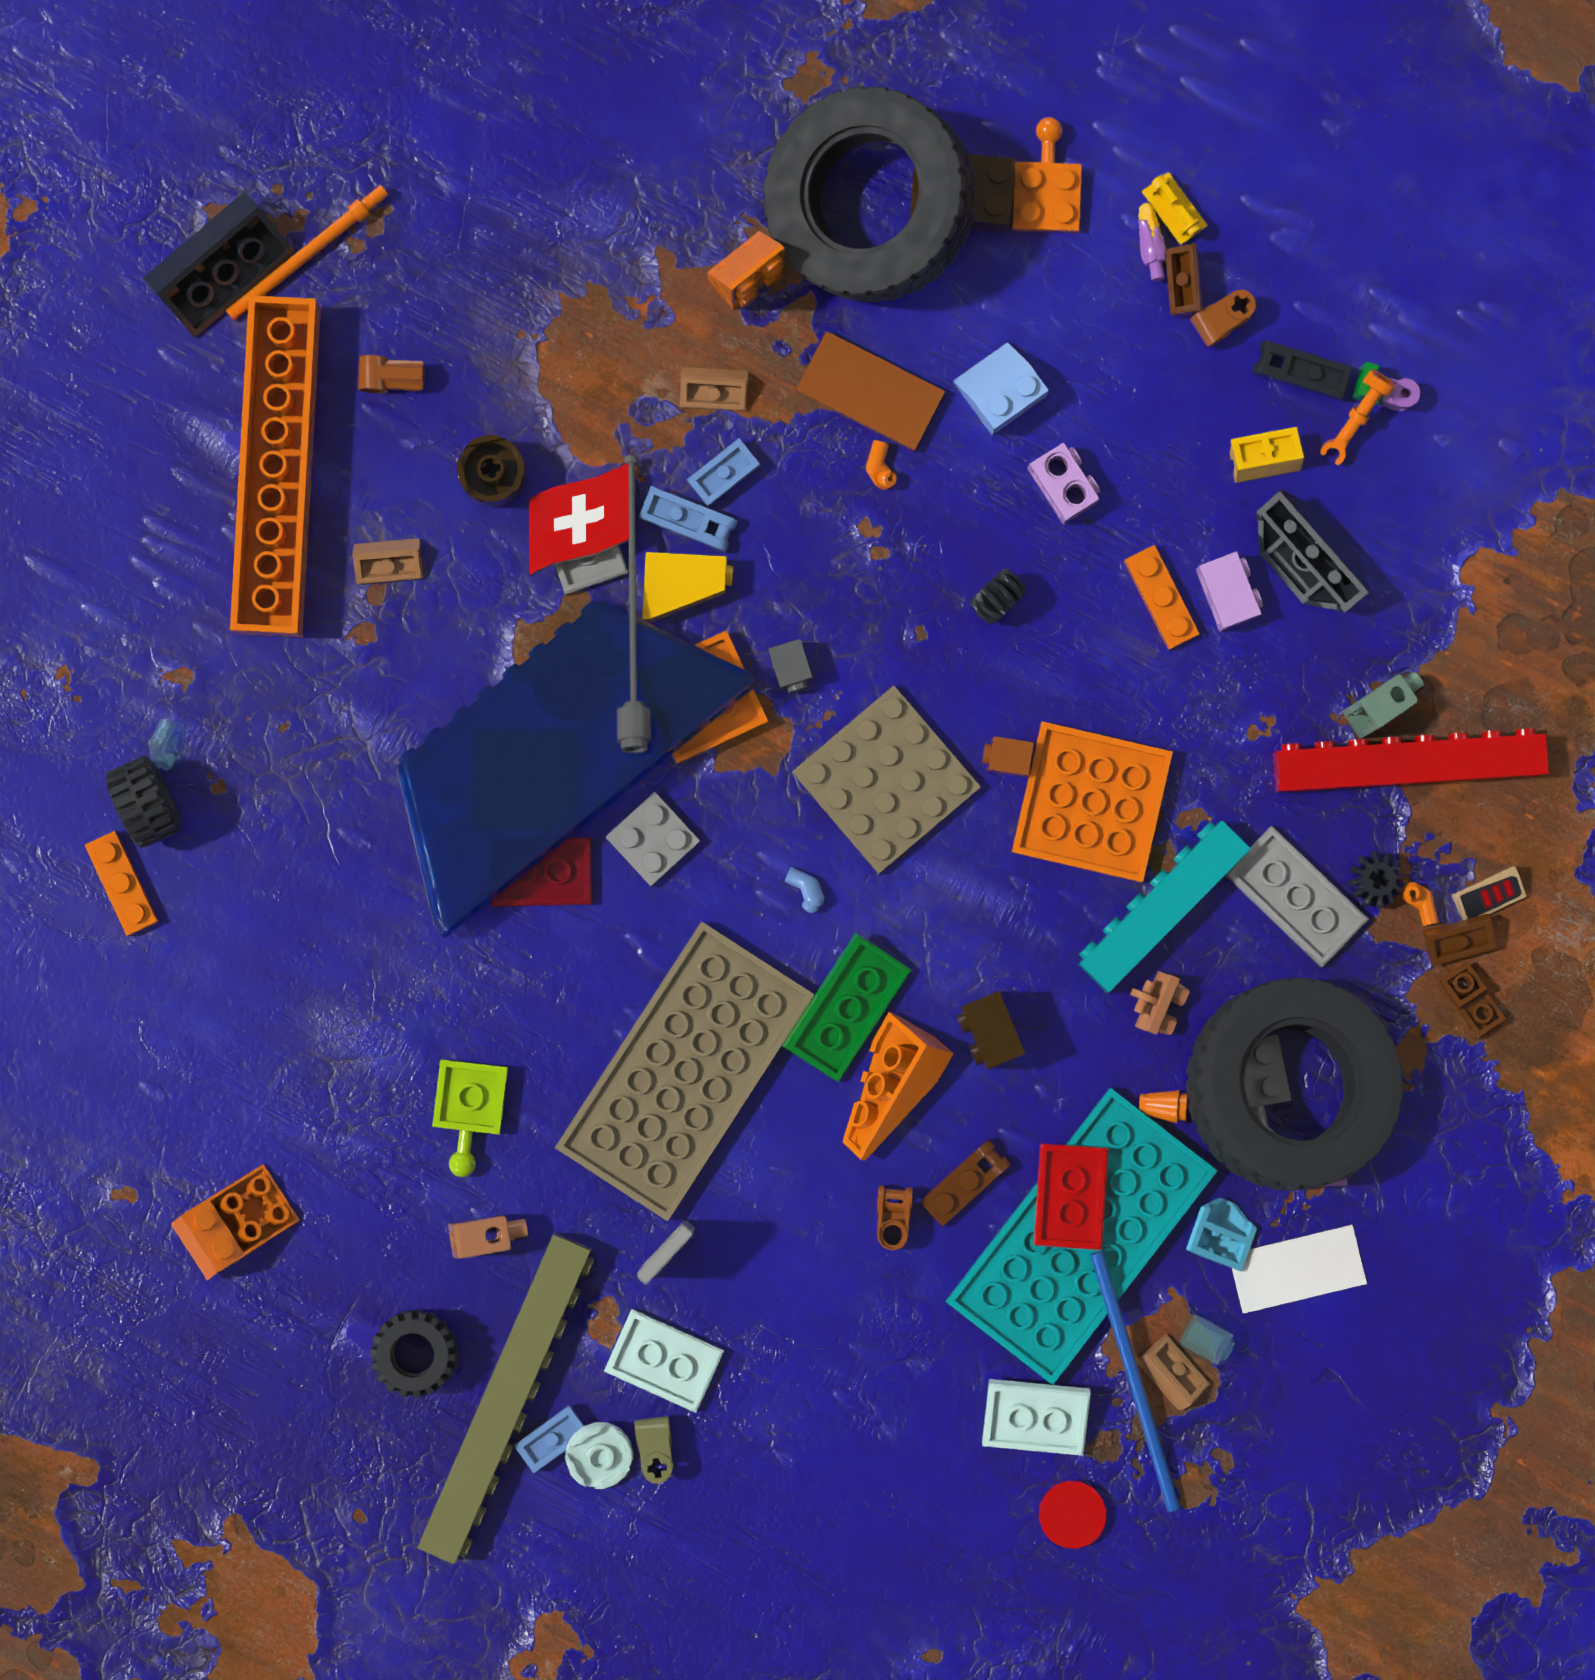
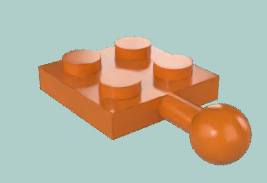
M1046 117L1040 120L1036 127V135L1042 142L1041 163L1015 162L1012 230L1078 233L1082 164L1055 163V142L1061 138L1062 125L1057 119Z

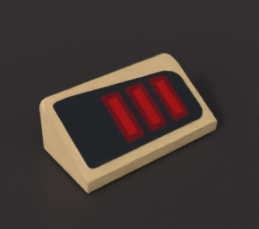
M1511 866L1451 894L1462 919L1465 920L1493 913L1526 897L1516 866Z

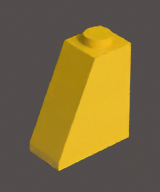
M646 552L642 611L643 623L654 622L725 594L726 585L732 586L733 566L727 565V557Z

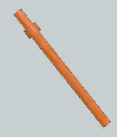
M379 185L361 201L355 200L347 207L349 211L225 311L233 320H236L248 310L249 295H267L355 222L359 221L361 223L370 215L369 211L389 196L388 193Z

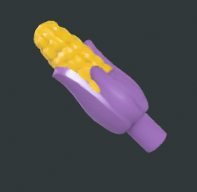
M1144 203L1139 207L1138 214L1140 252L1145 266L1150 267L1152 281L1157 282L1165 279L1162 264L1166 261V246L1153 206L1149 203Z

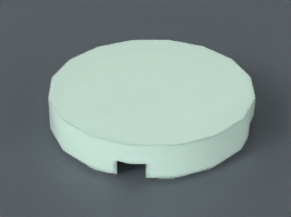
M594 1422L583 1426L572 1435L566 1446L565 1460L570 1475L580 1485L585 1487L587 1485L595 1489H605L616 1485L626 1477L630 1470L629 1466L633 1460L634 1452L628 1436L620 1427L607 1422Z

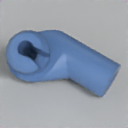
M791 867L784 882L801 889L804 898L802 907L805 911L809 913L818 912L820 906L824 904V895L819 881L815 877Z

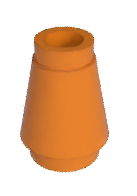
M1180 1090L1140 1094L1139 1110L1148 1116L1178 1123V1120L1186 1121L1188 1112L1187 1094L1180 1093Z

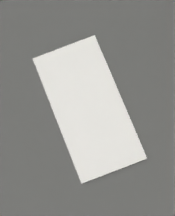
M1353 1225L1249 1249L1242 1272L1232 1269L1243 1314L1367 1284Z

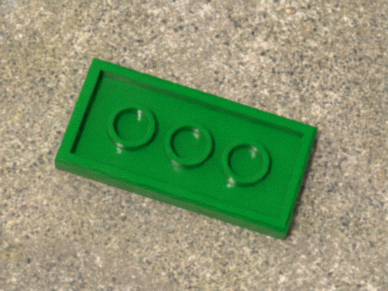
M855 933L782 1046L839 1082L904 983L911 969Z

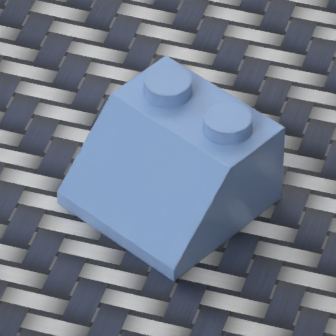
M1008 342L953 381L991 435L1043 400L1049 391L1031 365Z

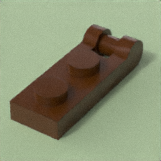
M990 1138L983 1142L919 1201L942 1227L1012 1164L1006 1156L1001 1157L994 1149L996 1145ZM982 1158H985L992 1166L985 1173L977 1165Z

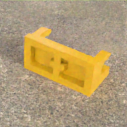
M1297 427L1235 438L1230 441V460L1234 462L1233 475L1235 483L1301 471L1304 455Z

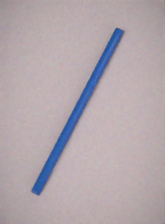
M1096 1251L1091 1253L1090 1257L1168 1512L1175 1511L1180 1508V1504L1103 1251Z

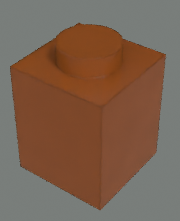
M994 736L991 744L985 743L982 763L988 764L987 772L1027 778L1029 776L1034 742Z

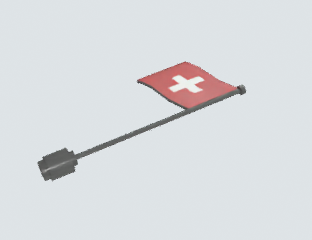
M628 455L624 457L625 465L594 478L550 488L529 499V576L531 577L537 572L556 564L598 555L629 541L630 701L625 702L624 707L617 709V742L621 744V751L643 753L648 750V744L651 743V709L645 707L643 702L637 701L635 466L638 465V457Z

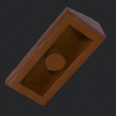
M1197 244L1166 249L1170 315L1180 318L1202 311Z

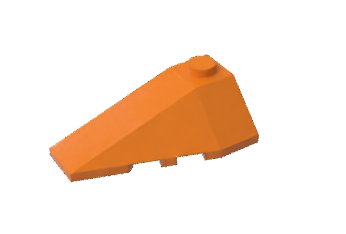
M891 1012L887 1014L872 1041L870 1052L874 1054L868 1072L863 1071L860 1082L865 1083L860 1101L853 1104L842 1141L858 1158L864 1161L938 1082L954 1054L936 1037Z

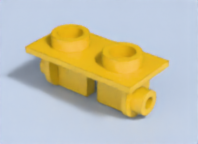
M1169 172L1164 176L1162 174L1151 182L1150 186L1142 191L1145 198L1153 206L1156 213L1180 245L1208 226Z

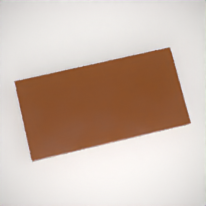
M827 331L796 389L797 393L915 452L945 393L944 390Z

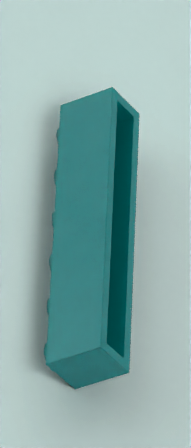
M1210 821L1197 834L1201 840L1192 849L1186 845L1173 858L1177 864L1168 873L1163 869L1150 882L1153 886L1151 891L1145 897L1139 893L1126 906L1130 912L1122 920L1116 916L1102 930L1106 936L1098 944L1091 941L1079 953L1083 959L1078 965L1106 993H1109L1251 849L1223 821H1219L1216 825Z

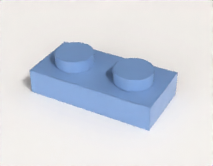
M737 439L689 477L687 482L706 506L709 507L756 470L760 463L743 442Z
M568 1405L517 1442L514 1447L532 1472L535 1473L564 1452L572 1435L585 1425L573 1408Z

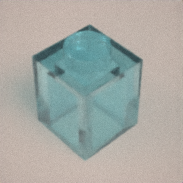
M1196 1313L1193 1314L1178 1342L1217 1365L1220 1359L1225 1361L1234 1347V1342L1231 1341L1233 1334Z

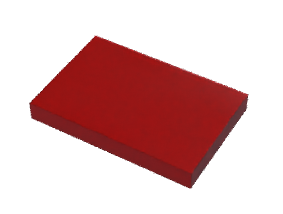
M1040 1143L1033 1245L1102 1250L1108 1148Z

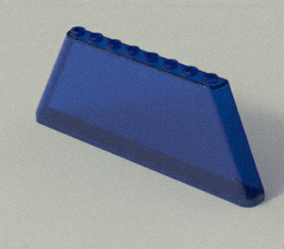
M593 600L580 611L581 616L572 624L570 621L562 624L554 632L555 637L546 645L544 642L536 645L528 653L530 658L520 666L516 663L509 667L502 674L504 679L494 687L488 685L476 695L477 700L468 708L462 706L450 716L451 722L442 729L436 727L424 737L425 743L416 750L411 748L404 752L397 760L400 764L397 766L396 771L433 925L440 935L447 938L757 687L759 684L748 671L636 617L637 701L643 702L645 707L651 709V743L648 744V750L643 753L621 751V744L617 742V709L624 707V703L630 701V613L606 601L597 603L596 600Z

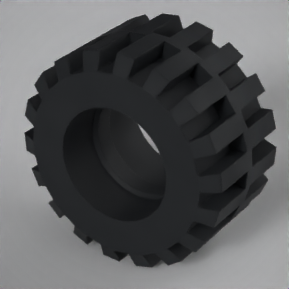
M143 755L106 773L107 789L115 810L127 833L142 849L181 831V820L173 797L160 771L147 756Z
M422 1309L403 1311L385 1322L372 1341L374 1344L370 1350V1356L373 1358L371 1366L378 1374L376 1377L380 1383L384 1382L387 1385L386 1389L390 1392L396 1391L399 1393V1396H413V1398L421 1397L425 1394L429 1395L441 1387L452 1375L457 1365L459 1347L458 1343L455 1342L454 1337L456 1335L454 1331L449 1329L448 1323L444 1319L441 1320L436 1317L437 1314L431 1311L429 1313L423 1312ZM407 1334H420L427 1338L433 1346V1363L427 1370L421 1373H412L405 1370L396 1359V1345Z

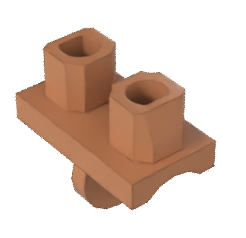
M1160 971L1157 972L1154 982L1146 980L1142 992L1132 988L1130 995L1138 998L1134 1011L1140 1013L1135 1027L1155 1035L1157 1033L1171 1035L1177 1024V1018L1166 1014L1170 1002L1182 1006L1190 993L1189 989L1179 983V978Z

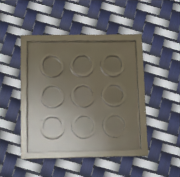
M894 685L792 771L793 775L878 874L980 788V785Z

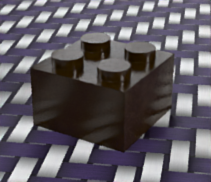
M994 991L958 1006L961 1013L957 1014L956 1018L962 1033H970L974 1044L968 1047L976 1065L983 1064L984 1069H990L1025 1054L1000 991Z

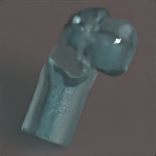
M161 719L149 741L150 757L157 768L160 767L168 771L172 768L175 757L172 753L166 752V744L176 726L167 719Z

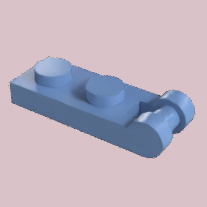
M652 486L639 515L641 520L725 553L729 546V542H727L731 530L735 531L738 523L737 520ZM709 522L719 525L715 536L706 533Z

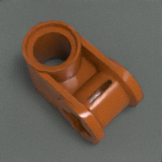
M1236 290L1217 303H1213L1195 314L1190 321L1209 348L1250 320L1256 308V301L1250 292ZM1235 301L1239 304L1244 302L1247 304L1244 310L1245 314L1240 310L1236 312L1232 310Z
M884 1185L878 1186L877 1240L885 1249L898 1250L907 1242L909 1217H911L912 1187H907L906 1190L885 1189ZM887 1199L902 1200V1203H891V1202H887L886 1200H887ZM889 1225H896L901 1230L902 1237L897 1244H887L883 1239V1231Z

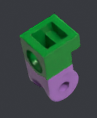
M1365 362L1360 367L1352 399L1363 400L1370 390V387L1363 382V379L1370 369L1378 371L1379 365ZM1389 378L1396 385V388L1390 396L1382 395L1375 405L1395 411L1408 410L1420 398L1419 386L1411 379L1395 380Z

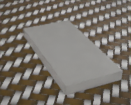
M1270 826L1225 876L1318 966L1323 967L1365 924L1368 918L1273 826Z

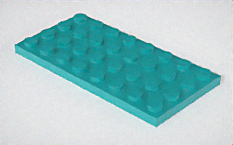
M1112 1088L1106 1091L1066 1143V1145L1108 1148L1102 1250L1033 1245L1037 1195L1036 1182L945 1300L950 1306L1052 1385L1108 1314L1090 1254L1096 1251H1103L1116 1296L1119 1300L1217 1172L1215 1168Z

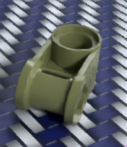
M662 1416L635 1420L638 1451H640L643 1475L652 1483L659 1484L665 1482L673 1470L669 1417ZM654 1458H659L661 1464L667 1465V1468L662 1470L661 1476H656L655 1471L648 1468V1466L653 1464Z

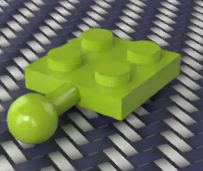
M440 1060L432 1127L460 1130L457 1152L449 1160L450 1171L457 1177H467L475 1169L476 1161L470 1153L473 1132L500 1134L508 1067Z

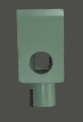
M1415 672L1410 673L1405 678L1397 674L1341 712L1361 739L1417 703L1418 700L1415 694L1423 690L1425 686L1420 676Z

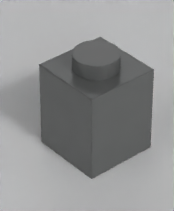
M801 639L768 649L780 690L787 688L788 693H792L808 687L806 682L812 680V675Z

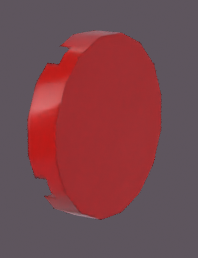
M1065 1480L1054 1484L1045 1493L1039 1504L1038 1518L1043 1532L1053 1543L1063 1548L1078 1549L1090 1545L1100 1536L1106 1522V1508L1102 1497L1093 1487L1079 1480Z

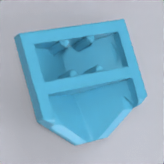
M1219 1197L1201 1206L1186 1250L1242 1272L1257 1228L1253 1223L1249 1222L1235 1203Z

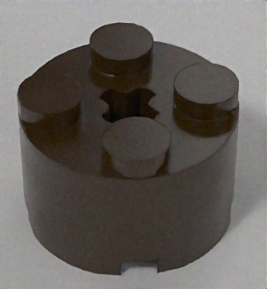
M483 435L470 441L462 451L457 462V475L465 492L476 503L487 507H500L514 501L523 492L527 480V468L520 451L513 443L497 435ZM491 464L500 469V471L496 472V477L494 478L484 474L489 471V465Z

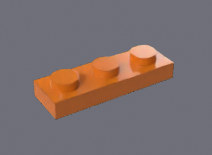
M1155 545L1125 559L1124 563L1168 650L1198 636L1199 632Z
M113 831L85 844V848L126 936L133 935L158 923L159 920L118 832Z

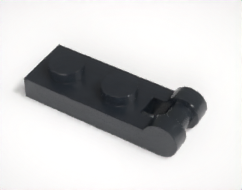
M1261 341L1259 352H1261L1259 362L1254 363L1252 374L1332 399L1342 400L1352 367L1271 341ZM1274 357L1283 358L1281 369L1271 366Z

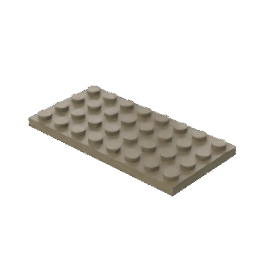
M701 921L555 1148L668 1221L814 994Z

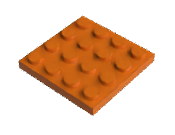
M1042 721L1011 853L1143 883L1173 752Z

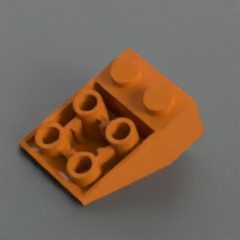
M758 231L708 271V280L732 309L738 305L744 308L757 297L755 292L764 284L770 287L783 276L781 271L784 269V247L774 239Z
M264 1164L179 1216L171 1225L205 1278L209 1280L300 1220Z

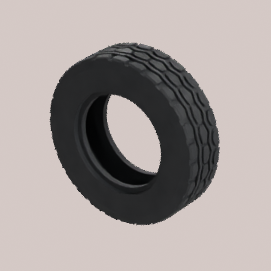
M860 86L847 88L844 92L839 90L824 96L823 100H817L804 109L805 112L802 115L799 114L789 124L788 130L781 135L774 147L776 150L774 154H771L766 169L768 171L767 177L764 180L763 195H765V200L763 204L765 218L769 222L767 226L772 239L784 247V260L789 262V266L800 276L807 279V281L834 295L858 302H882V300L892 301L904 298L905 294L911 295L925 288V284L935 281L944 273L943 270L947 266L950 267L959 255L958 251L960 248L964 247L970 233V225H973L976 211L974 202L977 201V183L973 179L976 176L972 160L968 159L969 153L962 139L958 137V133L939 114L917 99L894 89L889 90L886 87L869 86V88ZM888 142L901 146L911 158L918 176V199L912 217L899 234L884 244L866 249L842 246L829 231L822 210L823 189L830 171L846 153L863 144Z
M1292 977L1290 979L1283 978L1269 981L1228 1000L1216 1010V1013L1202 1027L1201 1035L1197 1036L1191 1050L1193 1054L1192 1057H1189L1186 1073L1189 1075L1186 1081L1187 1099L1190 1100L1188 1107L1192 1121L1196 1122L1198 1134L1203 1143H1207L1210 1147L1208 1150L1219 1162L1225 1163V1167L1238 1177L1243 1176L1246 1181L1258 1186L1264 1185L1268 1189L1282 1191L1323 1187L1344 1180L1363 1169L1367 1163H1370L1381 1152L1382 1145H1386L1394 1131L1392 1127L1398 1121L1401 1106H1399L1400 1101L1403 1100V1082H1401L1403 1073L1400 1058H1397L1396 1054L1398 1051L1392 1037L1386 1032L1388 1029L1378 1015L1375 1016L1372 1013L1373 1010L1361 999L1354 998V994L1340 986L1336 988L1332 983L1318 979L1313 981L1310 978ZM1291 1029L1312 1035L1331 1051L1340 1067L1344 1092L1339 1113L1333 1123L1314 1139L1298 1141L1277 1135L1259 1121L1248 1103L1244 1086L1247 1061L1257 1043L1274 1030Z

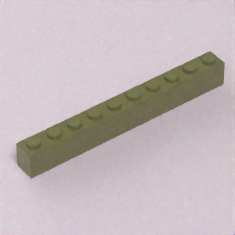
M557 1233L553 1234L417 1547L418 1549L454 1565L459 1556L462 1558L466 1557L473 1539L468 1538L472 1525L479 1527L487 1509L481 1506L486 1494L493 1495L500 1479L499 1476L495 1475L500 1462L506 1465L514 1447L508 1443L513 1431L520 1433L527 1414L523 1413L522 1409L526 1400L533 1402L541 1383L535 1381L540 1368L545 1371L547 1370L554 1352L548 1350L554 1337L560 1340L568 1321L562 1319L567 1306L574 1308L581 1289L576 1288L580 1275L587 1277L592 1267L594 1258L589 1256L592 1248Z

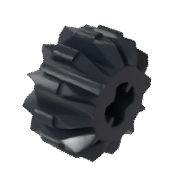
M1009 569L1001 570L971 599L970 606L975 611L974 613L987 624L996 623L1025 595L1026 587L1021 582L1022 580Z
M1377 851L1370 852V862L1363 855L1359 856L1357 859L1362 869L1357 866H1351L1349 871L1358 875L1357 879L1347 881L1350 886L1358 884L1359 889L1352 893L1353 898H1358L1365 894L1362 905L1369 906L1374 898L1376 908L1383 907V897L1389 904L1395 903L1396 900L1391 891L1399 894L1403 893L1404 888L1397 885L1396 881L1406 879L1405 874L1395 875L1394 872L1401 867V863L1397 861L1389 866L1388 864L1391 859V854L1385 853L1380 861ZM1380 872V879L1384 883L1374 888V881L1369 878L1370 874L1373 875Z

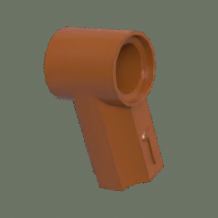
M363 355L359 357L358 391L365 393H387L388 390L424 391V361L389 360L388 357L378 355Z

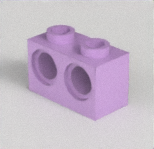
M1064 442L1028 466L1030 474L1063 524L1097 504L1100 499L1097 495L1100 492L1097 483L1091 475L1085 477L1079 467L1082 464L1079 455L1073 447L1067 449ZM1053 460L1062 461L1066 466V473L1061 476L1053 475L1048 469V463ZM1071 488L1080 489L1084 494V501L1080 504L1071 503L1066 497V491Z

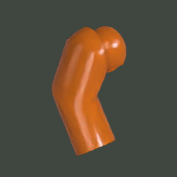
M873 440L866 464V472L875 486L886 490L893 487L897 482L895 472H891L884 462L889 444Z
M1417 883L1406 884L1403 887L1402 897L1408 904L1419 910L1422 926L1438 923L1439 920L1432 892Z

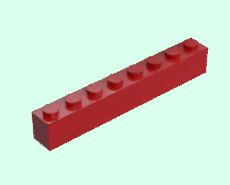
M1535 728L1515 730V736H1502V731L1497 730L1482 732V738L1470 739L1469 733L1448 734L1449 740L1435 741V735L1415 736V742L1402 743V737L1381 738L1382 744L1369 745L1368 739L1348 740V746L1335 747V741L1315 742V748L1302 749L1301 743L1282 744L1281 751L1273 753L1275 792L1544 776L1549 774L1546 734H1536Z

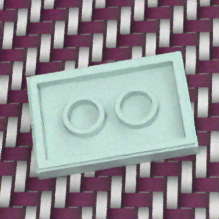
M631 1309L604 1372L696 1413L724 1350L637 1310Z
M989 1379L982 1446L1083 1456L1091 1395L1090 1389Z

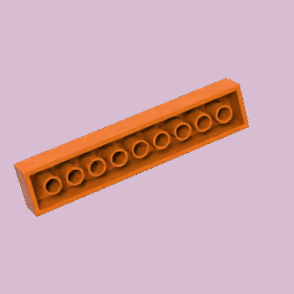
M249 295L230 631L235 634L303 637L321 306L317 299Z

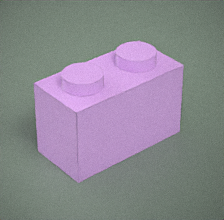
M1237 551L1198 566L1196 572L1219 631L1257 618L1261 614L1259 608L1263 607L1262 599L1256 588L1251 589L1247 577L1251 576L1249 566L1244 557L1239 559Z

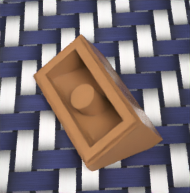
M683 367L681 372L680 407L746 411L748 371Z
M418 538L360 543L353 546L352 555L357 584L423 579L421 543Z
M1167 1334L1157 1340L1136 1360L1137 1364L1179 1411L1191 1406L1211 1385Z

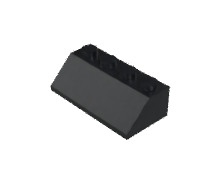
M243 192L143 277V279L192 336L196 338L223 315L226 309L259 284L296 251L259 206Z

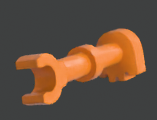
M1370 369L1363 379V382L1370 387L1368 393L1357 408L1353 407L1351 409L1349 420L1335 439L1326 441L1321 448L1320 454L1323 456L1330 448H1336L1339 451L1340 455L1335 461L1336 465L1344 461L1347 452L1346 446L1359 427L1368 422L1370 419L1368 414L1382 395L1390 396L1396 388V385L1389 378L1375 369Z

